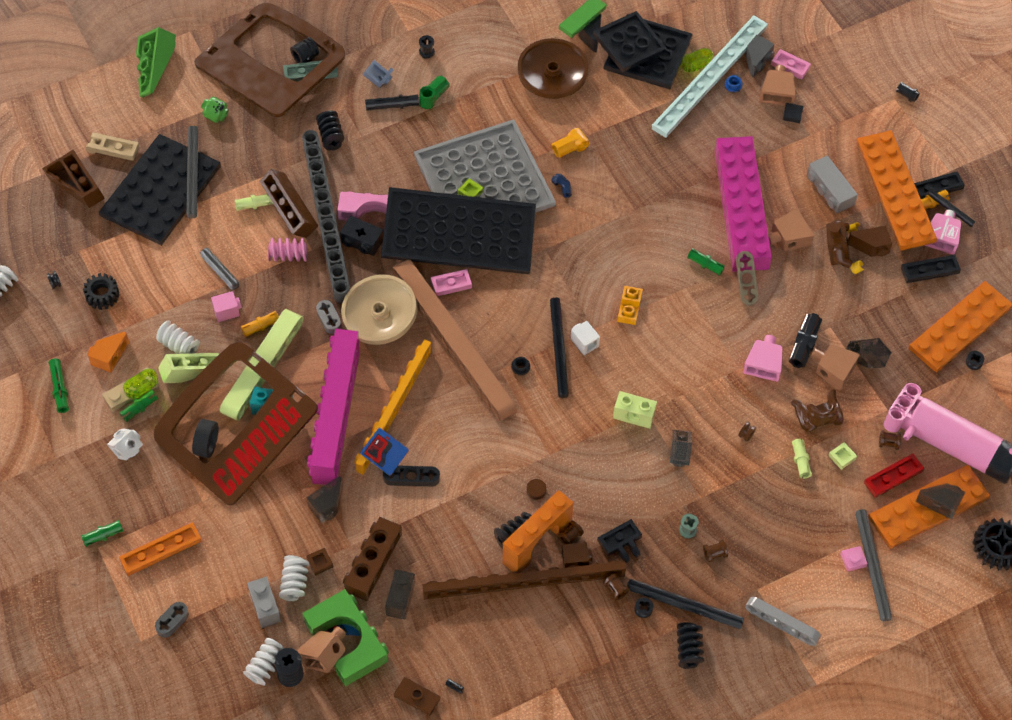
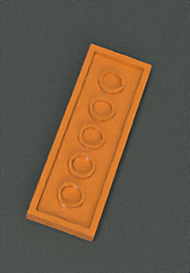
M984 281L914 340L908 349L937 373L1012 309V303L989 283Z
M967 464L870 513L868 518L888 548L891 549L988 500L990 494Z

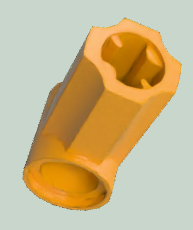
M574 128L566 137L552 143L551 148L555 156L560 158L575 150L578 152L585 150L589 146L590 141L580 128Z

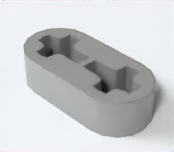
M320 301L316 306L317 315L325 331L329 334H335V329H341L340 318L330 301ZM322 308H325L326 310L328 309V314H327V315H326L325 311L322 310ZM329 320H332L336 326L332 327V325H329Z

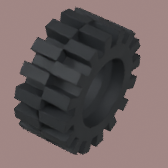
M98 273V277L92 275V280L88 278L87 283H84L83 292L89 306L92 305L94 309L98 306V309L102 310V307L109 309V304L111 307L114 306L113 301L117 303V297L120 295L116 280L111 275L108 277V274L104 273V276H102L101 273ZM99 288L109 289L104 295L94 294Z

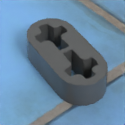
M176 602L172 604L155 622V629L160 637H170L187 620L189 612L184 603ZM176 610H178V611H181V610H182V611H183V614H182V615H180V614H177V615H176L175 611H176ZM163 624L166 626L168 624L169 629L162 630L161 625Z

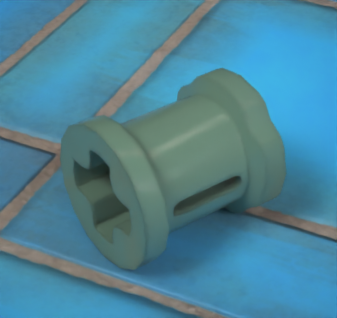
M692 514L684 515L680 522L679 533L684 538H692L697 533L698 518Z

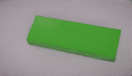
M587 0L559 25V30L573 38L606 9L607 4L601 0Z

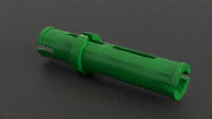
M54 358L48 362L53 384L52 396L56 402L57 412L66 413L69 411L68 391L65 389L61 360Z

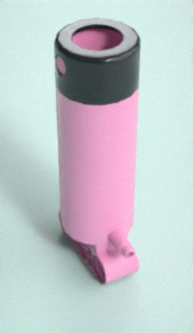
M908 383L904 386L887 413L883 423L886 430L898 432L902 428L906 430L903 436L905 440L915 436L1003 484L1008 483L1012 476V443L937 403L921 397L922 391L917 384Z

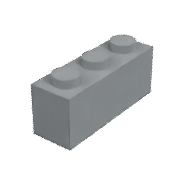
M828 155L809 164L807 177L809 181L815 184L819 194L823 195L827 200L830 208L839 213L855 205L858 194Z

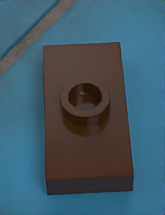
M406 677L403 678L394 693V697L429 716L441 699V696Z

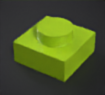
M470 178L458 189V194L464 196L479 197L484 192V188Z

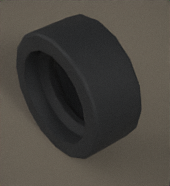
M207 419L199 421L192 443L194 455L205 458L212 456L219 433L217 422Z

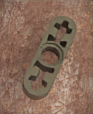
M742 251L736 256L740 298L743 304L750 306L758 301L754 258L750 252ZM745 254L750 259L746 263L747 268L751 266V270L741 272L740 268H744V263L740 262V258ZM744 273L751 274V283L745 284L742 281ZM753 285L754 289H750V294L754 295V298L749 302L748 299L744 298L748 293L747 289L743 290V287Z

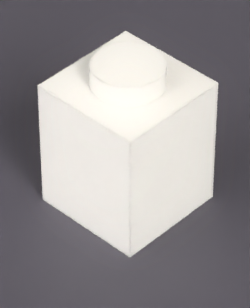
M588 321L575 325L571 330V341L583 355L599 347L600 336Z

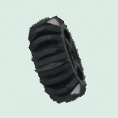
M993 518L991 522L986 520L983 525L978 527L972 541L973 545H975L974 552L978 553L977 559H984L983 565L989 563L990 569L997 566L998 571L1002 567L1007 571L1012 567V554L1004 556L1005 552L1010 553L1012 551L1011 520H1008L1007 523L1004 522L1003 518L999 519V521ZM997 533L996 536L986 537L989 534Z

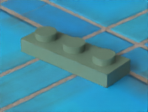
M322 61L283 65L284 75L286 78L298 82ZM337 67L324 79L338 77Z

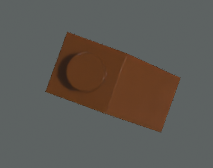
M886 226L852 231L848 238L849 246L871 257L885 256L890 253L892 241Z

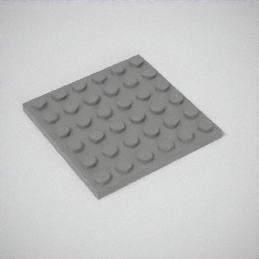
M514 119L414 151V157L431 192L459 195L458 189L470 178L484 188V192L479 196L482 198L535 203V213L556 206V201Z

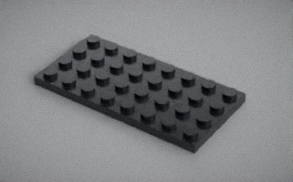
M389 187L381 258L530 274L536 204Z

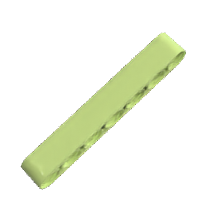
M288 309L283 310L256 353L275 367L301 328L304 317ZM254 357L249 361L253 366L259 363ZM246 366L220 406V413L239 421L250 405L254 386L262 387L265 380Z

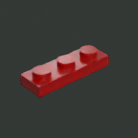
M912 453L866 478L864 484L874 498L922 473L925 468Z

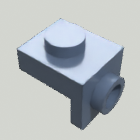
M373 60L362 75L379 88L383 83L387 85L392 79L390 74L394 69L390 68L387 71Z

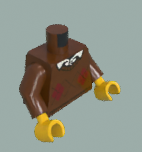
M834 220L826 224L831 265L840 264L850 268L853 274H858L864 270L861 267L864 264L861 260L853 263L850 259L848 233L850 235V232L858 231L856 227L860 226V224L856 222L849 225V223Z

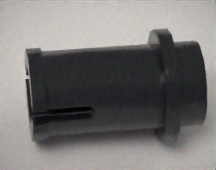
M903 82L896 89L897 93L908 98L910 102H915L920 95L918 89H912Z

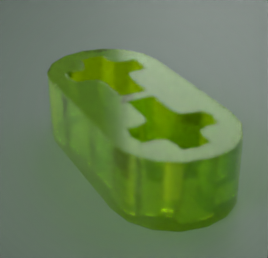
M702 48L687 54L682 59L681 67L686 72H694L701 69L712 61L713 53L708 48Z
M150 368L145 369L127 380L123 385L125 395L130 399H135L155 387L158 383L156 371ZM145 377H152V380L149 381ZM130 387H133V388H136V390L133 391V390H130L129 388H130Z

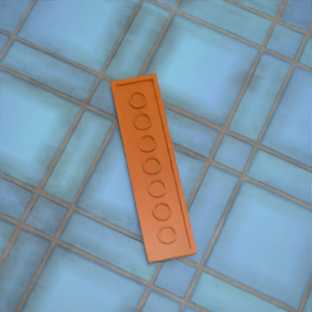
M892 130L857 138L858 147L900 251L936 243V234Z

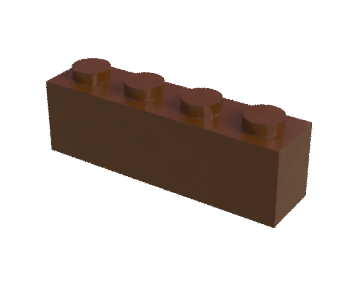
M270 169L260 180L261 185L292 234L307 238L318 227V224L284 172Z

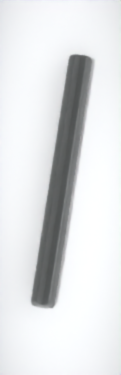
M197 126L188 127L186 214L191 219L197 217Z
M865 509L857 510L855 515L868 563L880 620L883 622L889 621L892 618L868 514Z

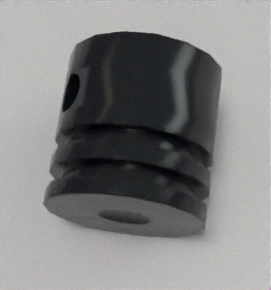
M307 37L290 47V52L297 63H306L319 55V49L311 37Z

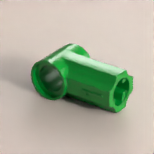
M442 75L437 76L428 86H423L420 89V107L423 109L434 107L435 101L450 87V83Z

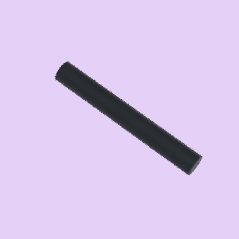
M933 189L928 191L927 195L947 210L954 211L955 216L968 226L972 227L975 221Z

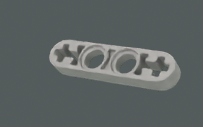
M750 597L745 605V608L751 614L808 645L816 646L821 638V634L814 628L759 598Z

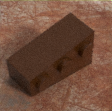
M74 149L42 168L49 180L88 208L105 199Z

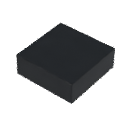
M786 103L783 120L800 124L804 106Z

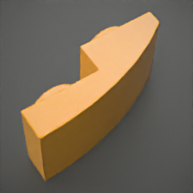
M624 286L617 322L636 325L643 289Z

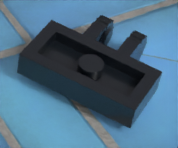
M632 519L597 537L598 543L607 556L618 551L620 558L625 563L629 562V555L624 549L626 546H629L630 551L635 557L641 555L634 542L642 538V533Z

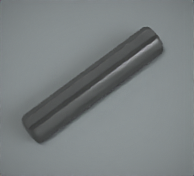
M209 248L201 250V257L231 290L238 288L239 281Z

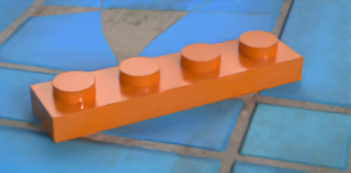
M192 522L119 556V559L127 576H130L202 542V539Z

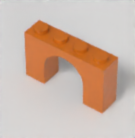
M558 490L503 542L502 564L512 572L521 573L531 563V554L536 543L549 529L557 535L569 526V522L572 521L574 502Z

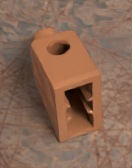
M777 65L775 70H768L759 102L778 105L794 104L795 85L793 73L786 72V67L783 65Z
M797 208L775 220L772 226V233L768 234L770 245L778 243L783 251L811 246L814 234Z
M830 345L825 353L815 348L810 359L818 362L816 374L841 391L856 367L860 354Z
M336 627L331 633L319 631L297 650L304 667L328 673L345 652V646L341 642L346 635L340 627Z

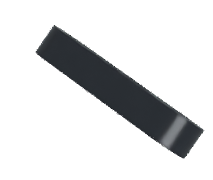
M398 465L393 472V478H389V475L383 471L384 482L391 486L433 487L440 482V471L433 466ZM400 472H403V479H400ZM409 472H414L417 474V477L414 480H409L406 478V475ZM420 473H423V480H420ZM430 474L434 475L432 480L429 479Z

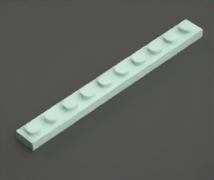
M753 15L652 124V130L667 138L746 52L747 45L756 35L760 36L767 29L768 23Z

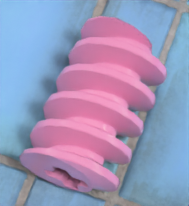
M271 238L268 246V259L270 261L273 256L274 261H278L280 256L281 260L285 261L288 256L289 261L292 262L295 256L297 262H299L303 256L306 262L307 243L304 242L303 238H301L300 243H297L296 238L293 239L292 243H290L288 238H286L285 243H282L281 238L278 239L277 243H275L274 238Z

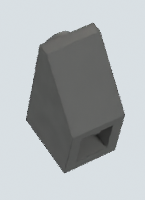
M759 35L752 39L747 45L745 57L750 76L752 77L758 72L760 73L764 69L765 63L767 61L770 62L775 54L773 52L775 44Z

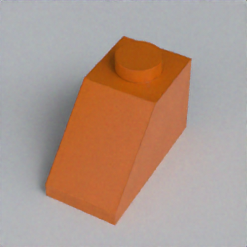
M121 332L97 340L95 345L91 346L88 351L90 364L112 373L129 344L127 333Z

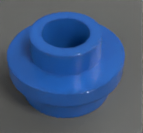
M736 75L729 76L725 81V88L730 92L740 91L743 85L740 77Z

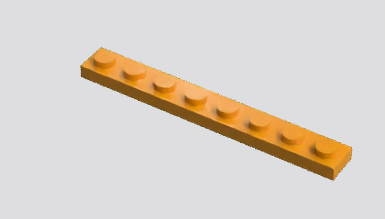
M424 339L421 346H417L414 359L408 362L405 375H401L396 391H392L389 397V404L383 407L380 415L381 418L379 422L376 421L374 423L373 433L370 438L367 437L365 439L363 448L378 428H381L386 433L388 432L432 352L430 341ZM360 453L357 454L354 464H356V472L364 475L371 461Z

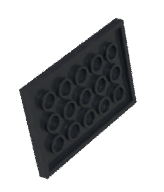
M159 134L100 209L99 215L162 246L186 214L188 147ZM198 152L197 198L221 167L219 161Z

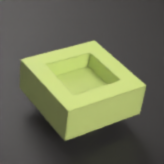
M845 442L829 452L828 455L841 470L857 458V455Z

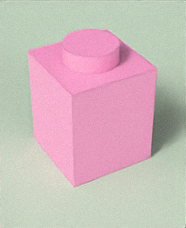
M233 291L211 297L218 322L240 316L239 309L242 308L239 297L235 298Z

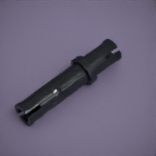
M401 94L396 97L365 99L366 111L399 107L404 109V107L419 106L418 94L402 96Z

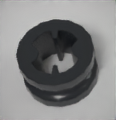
M53 271L52 274H46L52 289H55V286L61 287L56 271Z
M971 351L966 358L967 367L972 370L980 369L985 360L984 355L979 351Z
M648 598L638 599L634 607L635 614L641 618L649 617L654 607L652 601ZM641 605H647V611L645 609L640 610Z

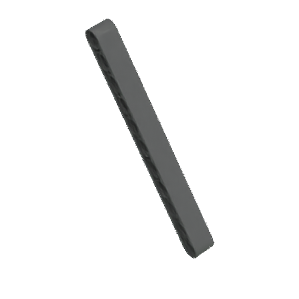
M307 130L302 135L303 148L333 298L337 303L342 304L350 290L319 136L316 131Z

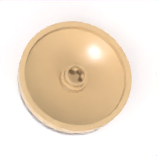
M374 275L359 281L348 291L342 303L341 315L347 330L359 332V341L373 345L386 344L399 339L411 328L417 315V301L410 286L400 278L391 275Z

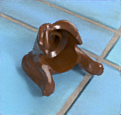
M835 389L827 394L828 402L817 406L809 404L806 408L799 400L793 399L791 401L798 421L806 432H811L817 427L827 424L841 425L843 423V413L837 401Z

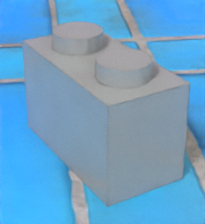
M267 576L248 582L249 593L261 628L281 622L279 610Z

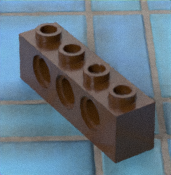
M379 517L377 522H373L371 525L370 536L368 539H364L360 555L355 556L351 572H347L343 579L344 588L347 593L353 594V596L368 601L402 535L401 525ZM379 539L385 540L383 543L376 542ZM369 556L376 557L374 560L367 559ZM360 573L367 574L365 577L358 576Z

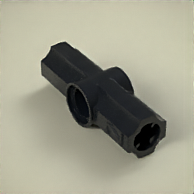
M807 314L802 329L798 331L794 349L789 360L793 367H805L810 351H813L818 337L817 333L822 323V318L818 314Z

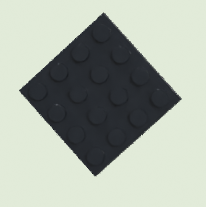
M644 19L665 45L666 52L625 72H622L608 55L604 64V70L670 90L693 34Z

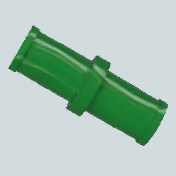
M694 248L690 250L687 259L701 265V268H707L719 276L725 268V265L712 259L710 255L706 256Z
M150 389L149 392L138 400L134 399L131 405L120 411V415L124 416L129 412L123 418L128 422L138 413H143L146 407L158 400L157 395L148 399L154 394V391Z
M117 520L103 527L100 525L98 529L81 535L85 547H88L98 541H106L108 537L124 532L120 521Z

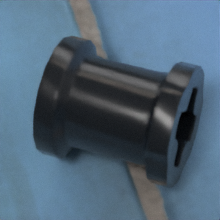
M429 35L422 36L419 39V54L422 58H431L435 54L433 48L434 39Z

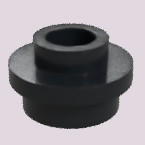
M517 357L512 361L511 369L517 375H525L530 371V362L525 357Z

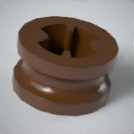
M747 422L740 430L738 436L740 438L744 437V440L747 442L755 433L756 427H751L750 423Z

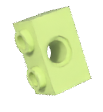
M619 391L614 407L613 419L650 429L656 413L657 401Z

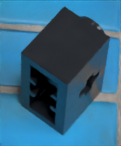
M353 216L349 217L340 231L341 243L347 247L358 249L363 254L374 256L383 242V229Z

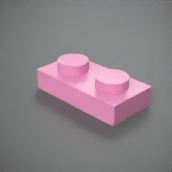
M781 49L771 62V65L774 67L777 65L785 66L786 72H792L793 76L801 80L811 66L810 63Z
M467 269L431 277V283L436 296L472 288Z

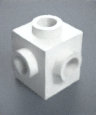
M129 429L118 430L113 435L114 438L107 444L117 458L122 460L135 456L143 445L139 440L141 438L135 430Z

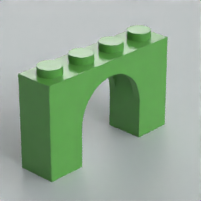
M346 589L302 613L304 623L313 636L319 631H326L333 626L341 624L350 625L361 634L362 638L358 647L340 658L334 665V670L345 687L387 663V654L389 653L386 645L383 642L380 644L377 639L378 633L373 626L369 627L366 622L368 618L364 611L358 610L356 606L357 601L353 594L349 595Z

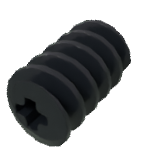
M329 110L318 114L316 120L323 147L326 150L332 151L339 149L344 141V135L338 113Z
M522 512L521 517L515 516L514 521L508 520L507 524L501 525V529H494V536L502 549L503 542L532 516L530 513Z
M682 622L676 625L678 629L677 643L679 644L677 647L679 652L678 659L680 660L678 665L684 669H691L704 662L703 657H698L704 654V650L698 649L704 646L701 641H697L703 638V634L697 633L701 632L703 627L691 622Z
M284 648L278 651L275 656L278 680L285 687H294L302 681L304 676L301 656L293 648Z

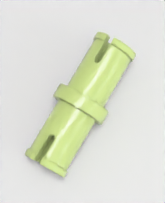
M268 194L251 195L248 198L235 199L236 211L249 208L254 210L260 206L273 205Z
M795 439L792 441L795 453L794 462L798 466L799 477L806 479L812 476L809 465L810 457L806 452L804 440Z

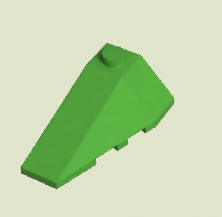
M160 27L138 36L136 56L140 59V64L137 65V69L141 71V76L138 79L140 97H145L154 92L176 46V34Z

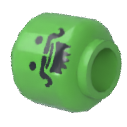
M214 96L209 100L205 99L201 105L203 116L214 123L223 122L229 112L227 103Z

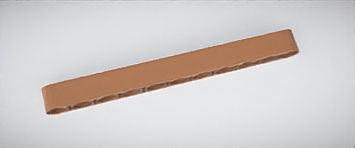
M405 260L393 266L392 272L394 276L410 286L417 301V309L497 420L502 421L517 413L516 405L412 261Z

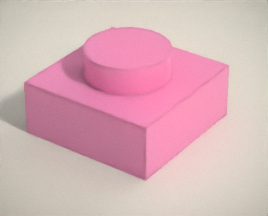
M861 546L841 551V557L847 572L867 566L868 563Z

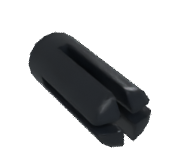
M450 679L445 683L446 686L460 694L463 692L461 690H464V687Z

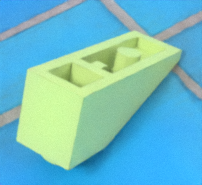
M219 353L166 354L158 367L163 383H182L195 379Z

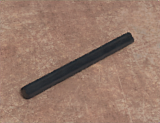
M552 297L550 299L558 397L567 398L569 390L561 303L559 297Z
M629 579L627 583L630 591L738 629H741L744 618L634 579Z

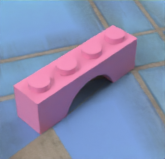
M350 191L340 192L338 220L347 221L350 216L359 219L363 214L371 211L386 214L388 195L362 194Z

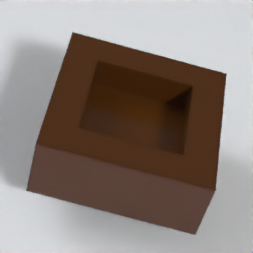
M325 548L306 556L315 576L334 567Z

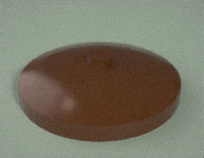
M556 38L542 39L530 44L521 53L518 60V76L523 86L537 96L549 99L564 98L576 93L586 82L588 61L583 51L569 41Z

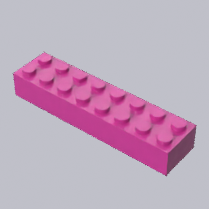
M753 136L717 138L715 157L732 272L737 271L736 256L742 251H748L753 255L755 270H769L772 256ZM745 254L740 258V262L744 263V268H740V271L751 270V266L747 268L746 263L750 259Z
M335 329L334 336L330 338V347L332 349L331 353L328 352L327 364L329 365L328 369L324 370L323 380L325 381V386H321L320 397L322 398V403H318L317 411L319 419L315 420L314 432L316 434L315 438L312 437L311 449L313 450L312 455L308 456L307 467H309V476H312L313 484L336 486L360 356L359 332Z

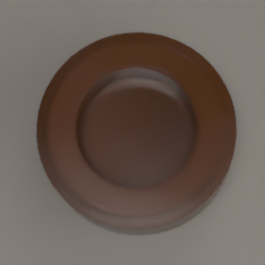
M540 479L529 481L526 489L527 495L534 500L543 498L546 494V484Z

